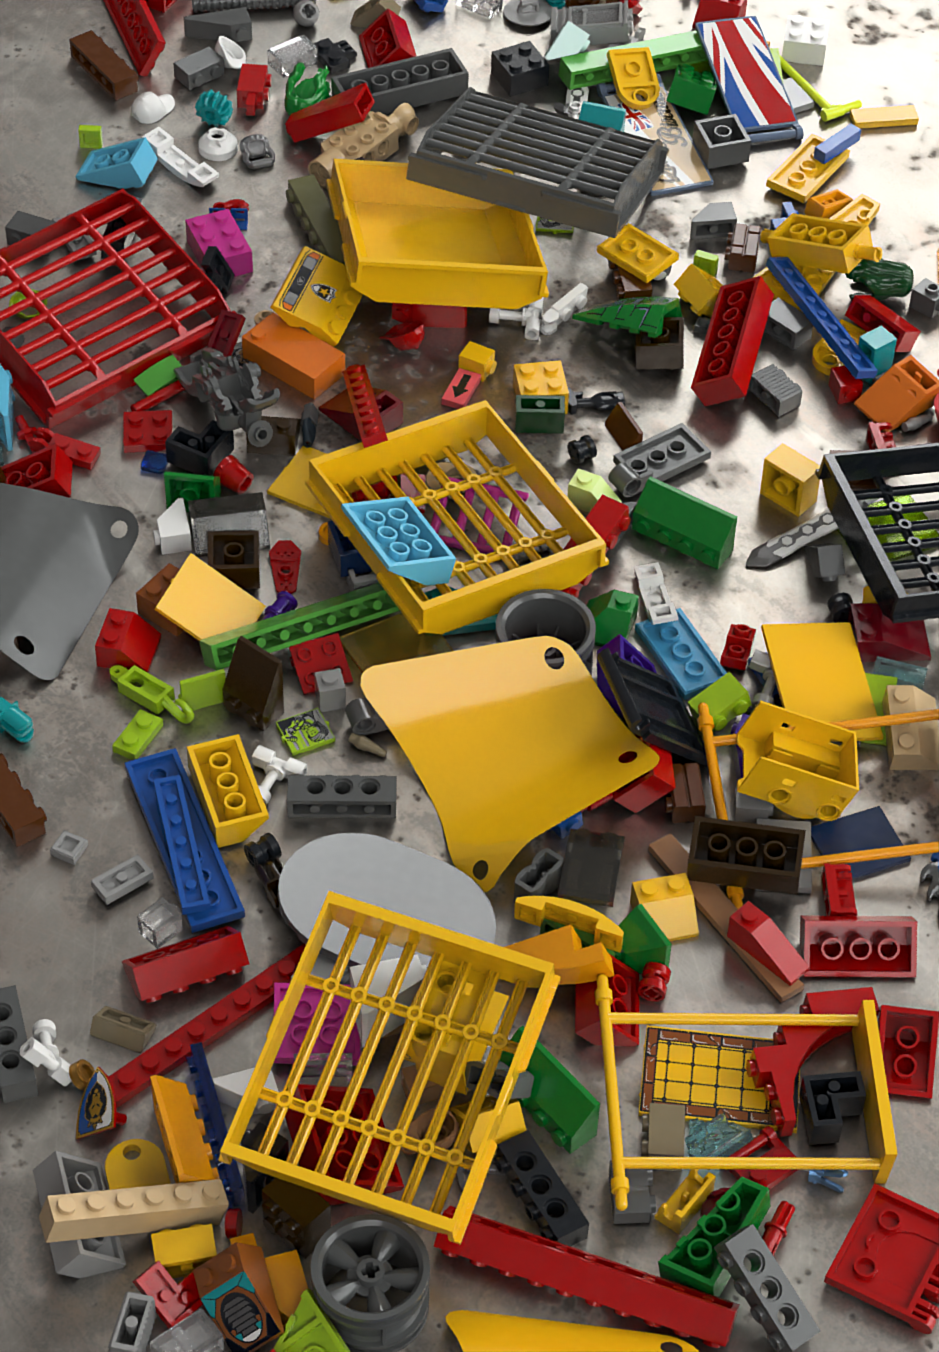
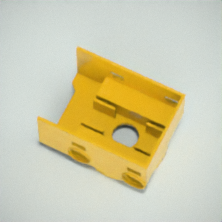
M760 700L736 734L737 745L743 751V778L737 781V792L770 802L781 811L793 817L801 819L819 818L823 821H833L840 817L843 810L859 791L857 736L854 731ZM786 723L794 726V728L791 730L782 727V724ZM831 739H835L843 743L841 745H837L831 743L830 741Z
M446 961L442 962L423 1012L436 1016L441 1015L459 965ZM470 970L451 1021L463 1025L469 1024L487 978L486 974ZM417 990V992H416V994H415V996H414V998H413L412 1003H411L410 1006L413 1005L414 1000H415V998H416V995H417V993H418V990ZM496 991L493 992L479 1030L490 1034L494 1033L509 999L508 995ZM418 1023L404 1058V1060L415 1063L417 1073L435 1028ZM446 1032L429 1075V1081L440 1084L442 1087L445 1086L463 1037ZM475 1041L467 1062L482 1061L488 1045ZM465 1065L456 1092L467 1095L469 1088L466 1086Z

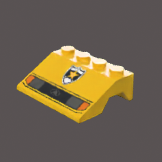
M304 246L270 308L289 326L305 328L315 337L334 347L339 343L363 294L350 286L346 265Z

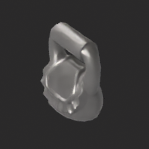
M252 134L240 141L239 147L243 153L244 163L250 169L255 170L273 166L275 163V153L265 135ZM265 155L270 156L268 158L250 161V158L254 159L258 157H264Z

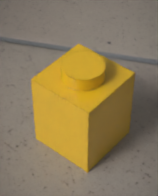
M469 341L459 354L458 369L461 368L481 374L482 382L485 381L489 374H493L496 369L497 362L495 361V350Z

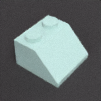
M570 21L565 22L544 55V59L551 61L575 55L579 52L584 53L590 43L587 40L590 35Z

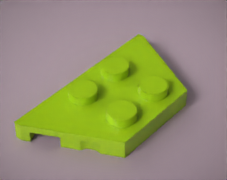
M306 1289L300 1297L302 1299L295 1313L291 1314L285 1325V1333L279 1337L273 1348L276 1352H350L327 1314L319 1306L311 1289Z

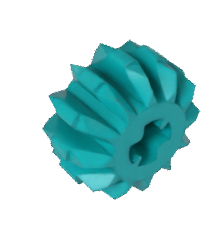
M212 89L208 92L204 91L195 104L196 115L201 117V122L206 121L209 126L213 124L217 128L220 125H225L233 113L232 101L227 100V95H221L220 91L215 93Z

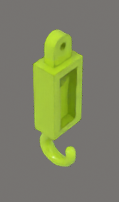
M115 665L110 668V678L117 683L119 693L157 715L166 709L175 719L183 724H189L194 720L195 715L192 708L182 699H175L172 686L135 665L129 670L121 665ZM138 682L142 686L139 688L134 686L133 684Z

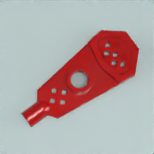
M278 540L269 551L275 589L278 593L286 591L292 594L297 590L302 553L291 540ZM283 570H288V571H290V572H289V573H282L281 571H283Z

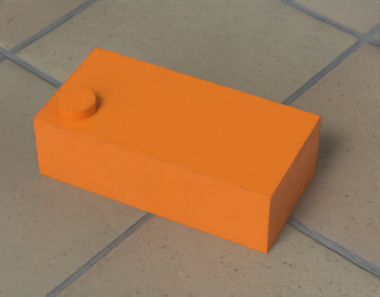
M274 312L242 336V354L244 359L257 363L260 366L259 368L314 400L343 377L345 353L300 327L289 326Z

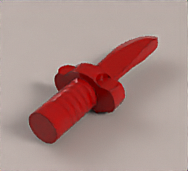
M18 415L15 417V422L20 431L17 432L16 436L18 440H26L28 444L31 438L36 436L34 433L37 429L36 427H29L24 416ZM30 448V450H31L32 453L37 452V450L35 451V450H32V448Z

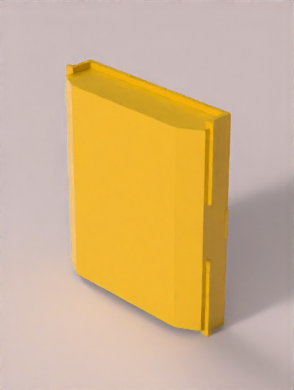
M333 158L331 179H326V185L334 219L338 220L343 244L341 248L350 286L354 287L355 290L375 302L519 309L542 299V297H549L546 286L548 270L534 234V227L529 214L407 180L408 163ZM496 169V170H499V171H503V172H506V173L513 174V171H511V170H507V169Z

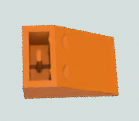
M910 355L894 364L854 402V405L874 423H891L892 429L882 430L883 432H891L909 418L916 417L934 406V399L939 393V379Z

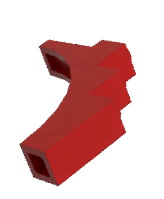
M865 987L806 993L803 1005H800L799 1014H858L862 1000H874L877 1017L880 1010L873 988ZM778 1025L777 1032L773 1033L774 1046L753 1048L750 1060L746 1061L747 1075L753 1078L755 1088L764 1087L765 1098L772 1105L771 1120L773 1125L778 1127L780 1137L792 1136L796 1123L793 1102L794 1080L803 1064L818 1048L838 1036L851 1032L853 1026Z

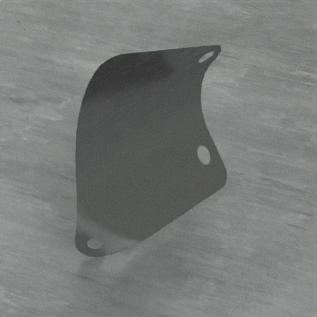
M0 483V651L40 679L53 680L58 677L136 542L139 525L133 513L122 507L90 503L27 487ZM117 521H124L127 525L126 535L122 538L114 537L111 534L112 525ZM17 636L26 637L32 642L34 652L29 655L23 654L16 648L14 639Z

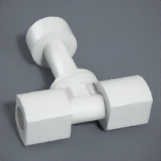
M542 297V299L529 304L528 308L523 307V312L490 308L489 323L499 324V319L522 321V326H525V338L528 340H538L541 322L539 318H542L544 298Z
M261 745L257 746L252 755V765L264 769L266 774L261 785H258L265 806H267L271 799L269 791L275 781H282L284 777L288 778V775L307 774L306 763L291 757L288 761L276 757V751Z
M48 1019L39 1020L32 1027L33 1037L21 1046L20 1055L36 1067H39L41 1064L45 1066L50 1077L66 1086L71 1082L69 1075L71 1064L59 1057L58 1048L52 1044L56 1038L55 1024Z

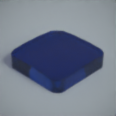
M146 451L140 464L141 470L157 474L164 473L168 465L166 454Z

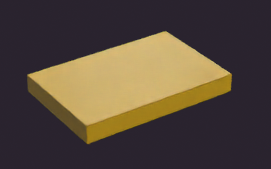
M629 223L622 228L616 238L609 237L597 246L598 254L646 283L679 260V253Z

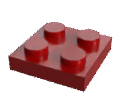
M172 410L123 412L124 453L166 451L165 441L173 433Z

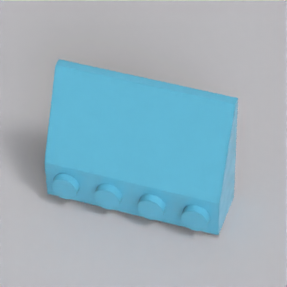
M409 497L344 503L341 505L343 512L388 571L426 586L449 583L456 557Z

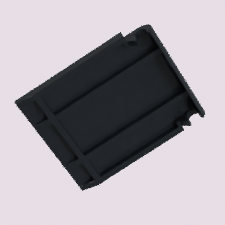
M609 648L602 650L598 654L597 660L630 731L642 736L643 741L708 767L704 742L673 681L620 658L618 652L611 655Z

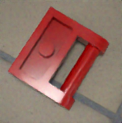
M766 1126L759 1131L758 1136L736 1151H729L722 1157H748L764 1145H767L771 1150L760 1157L796 1156L777 1137L774 1129L771 1126ZM727 1169L737 1180L744 1177L769 1188V1190L798 1171Z

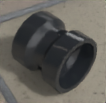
M271 833L262 835L257 842L251 841L244 845L245 855L253 868L260 864L263 867L266 861H274L282 855L281 848Z

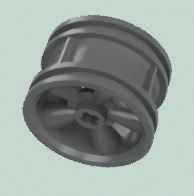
M535 589L514 596L502 606L496 619V643L537 636L555 637L570 644L592 676L596 624L592 612L581 600L559 590ZM553 647L545 651L544 656L548 666L552 669H560L564 664V657L561 651Z
M363 1214L349 1217L327 1230L316 1244L311 1258L312 1292L319 1306L327 1314L350 1352H398L412 1343L420 1334L429 1312L430 1260L426 1246L419 1235L405 1223L380 1214ZM391 1264L394 1265V1266H396V1267L399 1268V1269L393 1270L392 1267H391ZM341 1269L348 1270L347 1280L328 1285L337 1272ZM391 1286L410 1293L405 1300L394 1307H391L384 1295ZM356 1293L368 1298L367 1312L356 1311L345 1305Z

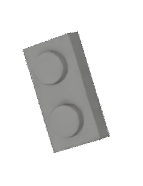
M137 854L92 879L91 885L105 904L108 905L154 879L153 871Z

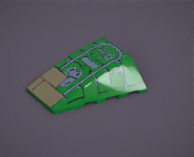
M657 296L633 297L587 306L574 313L572 319L596 325L608 322L610 323L609 328L629 329V332L640 334V331L647 332L648 337L656 338L662 334L664 318L682 317L678 298Z

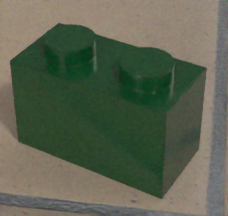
M516 395L515 433L564 434V396Z

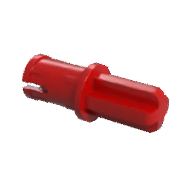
M781 1201L772 1220L764 1225L765 1231L762 1239L773 1256L782 1238L787 1236L786 1227L795 1211L794 1205L787 1201Z

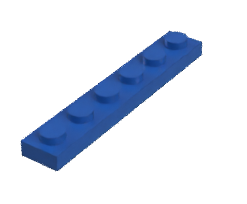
M180 775L153 779L182 915L210 910V902Z

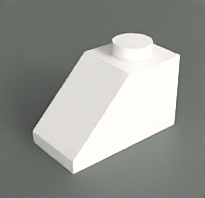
M178 498L157 519L158 530H153L155 545H160L162 555L192 551L191 533L183 498Z
M254 1068L213 1078L215 1099L238 1109ZM270 1070L264 1087L279 1092L272 1070ZM259 1098L252 1115L270 1113L275 1110L277 1104Z

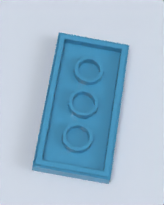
M678 608L676 609L678 620L652 625L649 619L636 623L635 631L668 678L673 681L682 698L687 700L698 695L727 672L682 609Z

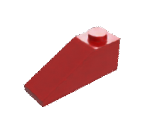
M750 901L746 902L730 916L727 937L789 986L794 984L809 970L808 964L772 919Z

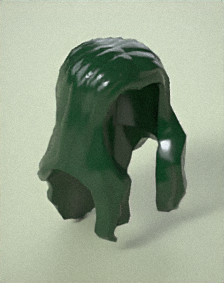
M882 258L879 262L863 259L849 274L845 273L846 278L853 279V282L866 285L873 292L850 294L851 301L855 295H871L878 301L889 297H905L913 288V270L903 262L888 261Z

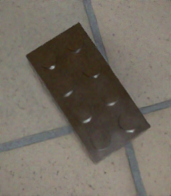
M695 816L688 858L687 878L690 881L798 895L806 830Z

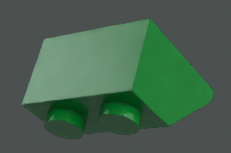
M180 472L164 473L167 509L178 498H183L186 512L216 515L221 496L220 477Z

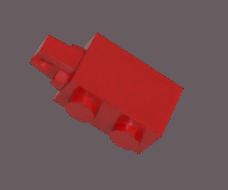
M242 63L237 86V108H246V115L255 116L256 109H264L265 101H269L268 87L272 86V74H268V65Z

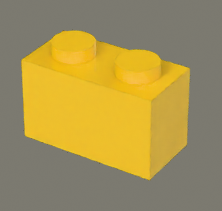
M194 1224L189 1228L177 1230L164 1229L158 1233L151 1234L154 1261H160L173 1279L185 1277L194 1268L217 1255L212 1224Z

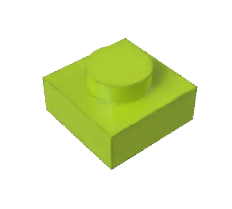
M79 125L80 148L101 149L103 146L102 126Z
M697 250L694 255L693 265L715 277L719 256Z

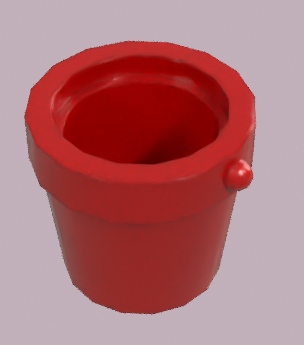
M233 455L226 456L218 464L213 476L220 477V486H224L239 495L248 490L254 479L253 474Z

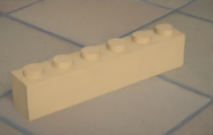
M221 1179L49 1195L46 1197L39 1220L45 1242L50 1243L156 1232L164 1229L189 1228L194 1224L219 1225L229 1203Z

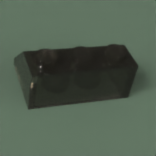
M262 492L188 501L189 523L196 557L208 556V532L259 531L260 550L270 549L267 515Z

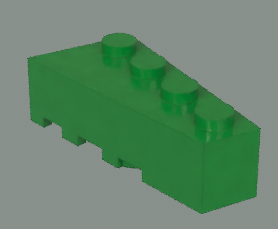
M741 1177L716 1202L715 1208L707 1216L704 1214L697 1221V1226L687 1236H683L668 1255L665 1254L658 1261L660 1277L720 1297L731 1275L728 1270H725L719 1264L717 1253L713 1247L742 1227L754 1224L758 1230L771 1207L769 1188Z

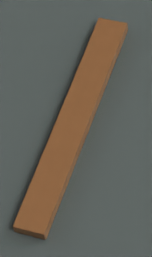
M671 833L649 844L648 851L669 875L686 873L687 875L689 853ZM688 880L694 895L695 905L780 1003L803 991L804 984L800 979L789 986L727 937L729 918L738 909L716 884Z

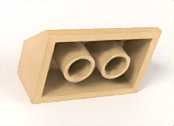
M887 685L882 700L884 716L936 709L935 698L914 685ZM938 720L885 726L889 770H939Z

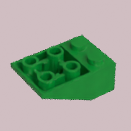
M688 64L677 65L666 101L708 115L717 87L713 73L704 70L702 73L695 71V68Z

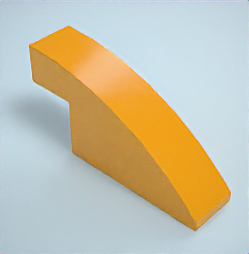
M571 924L504 947L554 963L555 975L561 977L558 985L597 981V977L600 974H605L607 977L614 976L612 958L603 944L600 942L582 948V941Z
M254 1233L230 1238V1246L236 1242L257 1246ZM297 1250L265 1258L283 1328H285L291 1314L295 1313L302 1299L300 1297L306 1289H309Z

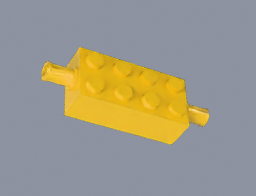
M792 213L775 230L765 228L760 234L761 242L769 244L772 257H788L794 265L830 270L842 274H849L863 259L879 262L883 254L881 247H873L869 225Z

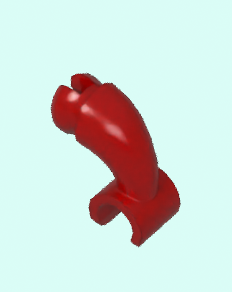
M233 199L225 203L217 202L213 205V208L229 210L231 208H246L249 211V204L242 199Z

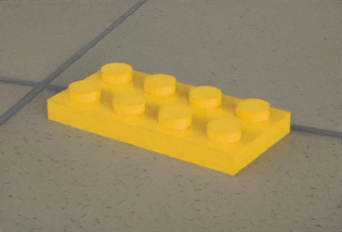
M811 134L767 179L766 186L805 203L849 158L850 150L846 149L827 163L822 164L814 159L815 147L825 141V139Z

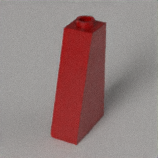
M360 84L292 113L285 123L286 131L292 137L294 143L363 122L375 103L367 84Z

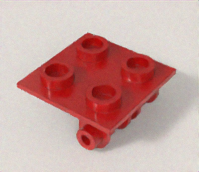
M338 633L289 647L291 653L290 663L292 666H295L303 695L315 692L314 672L340 668L344 684L353 682Z

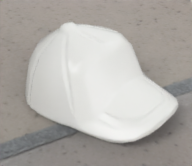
M219 36L215 45V52L223 57L224 67L228 69H241L242 63H246L244 50L227 37Z
M144 92L133 102L131 116L140 123L152 124L157 122L173 110L175 106L174 98L170 94L157 96L152 92Z

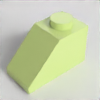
M578 468L568 484V499L577 509L588 513L602 494L622 503L601 476Z

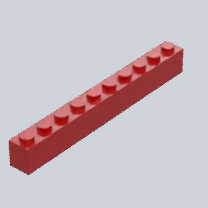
M449 1206L442 1216L452 1219L456 1207ZM474 1213L471 1215L461 1245L449 1241L447 1234L437 1233L433 1246L441 1249V1253L446 1256L470 1259L469 1262L475 1266L487 1267L488 1265L497 1268L498 1272L504 1276L515 1277L517 1275L526 1278L527 1282L533 1286L544 1287L546 1285L555 1288L556 1292L562 1296L573 1297L575 1295L584 1298L585 1302L591 1306L602 1307L604 1305L613 1308L614 1312L620 1316L632 1317L633 1315L644 1319L643 1322L649 1326L661 1327L662 1325L671 1328L673 1333L686 1338L694 1336L703 1339L702 1342L705 1345L714 1348L726 1347L730 1340L740 1304Z

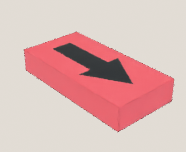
M459 368L441 398V405L455 409L466 407L481 381V374Z

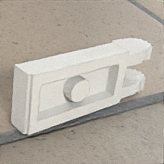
M583 283L578 284L542 315V325L540 327L542 334L548 336L555 333L557 325L562 321L566 322L572 313L585 306L588 291L586 285Z

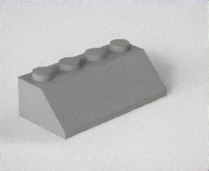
M54 1151L33 1169L41 1208L46 1197L49 1195L107 1190L101 1163ZM119 1235L50 1242L54 1266L58 1274L80 1279L121 1269L126 1266Z

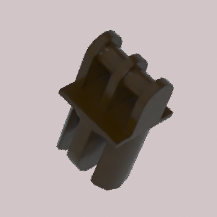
M279 858L275 859V865L272 861L265 862V870L261 864L255 866L254 869L267 891V900L271 901L274 908L279 907L277 890L279 878L284 867Z

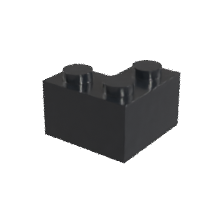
M214 420L200 434L178 426L165 441L167 462L194 474L212 476L218 464L234 450L233 430L222 431Z
M861 1071L805 1075L802 1077L799 1098L810 1145L838 1143L843 1126L842 1116L862 1115L866 1092Z

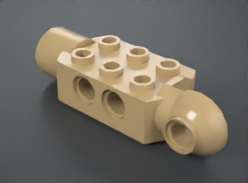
M403 103L389 116L381 112L369 111L363 122L339 129L321 143V154L308 165L309 174H314L320 187L327 188L326 179H331L333 158L354 160L363 157L367 161H384L399 150V137L412 135L417 130L419 119L416 117L413 107L409 103Z

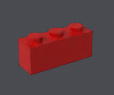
M855 295L845 314L847 318L867 332L882 325L897 338L895 352H910L921 332L871 295Z

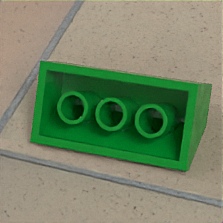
M650 476L633 511L632 529L719 569L733 552L738 516Z
M521 1026L518 1028L510 1040L519 1043L525 1027ZM537 1040L526 1069L534 1076L531 1096L517 1100L520 1102L521 1108L525 1107L532 1114L535 1123L539 1127H544L551 1134L555 1144L559 1147H564L571 1154L597 1135L600 1103ZM503 1051L499 1061L505 1063L510 1068L515 1054Z

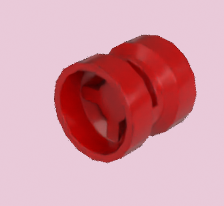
M646 963L642 972L643 979L639 982L638 994L647 1001H662L666 995V985L670 980V969L662 963Z

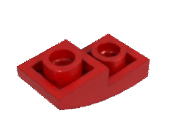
M731 624L721 655L720 664L722 666L745 671L756 629L744 624Z

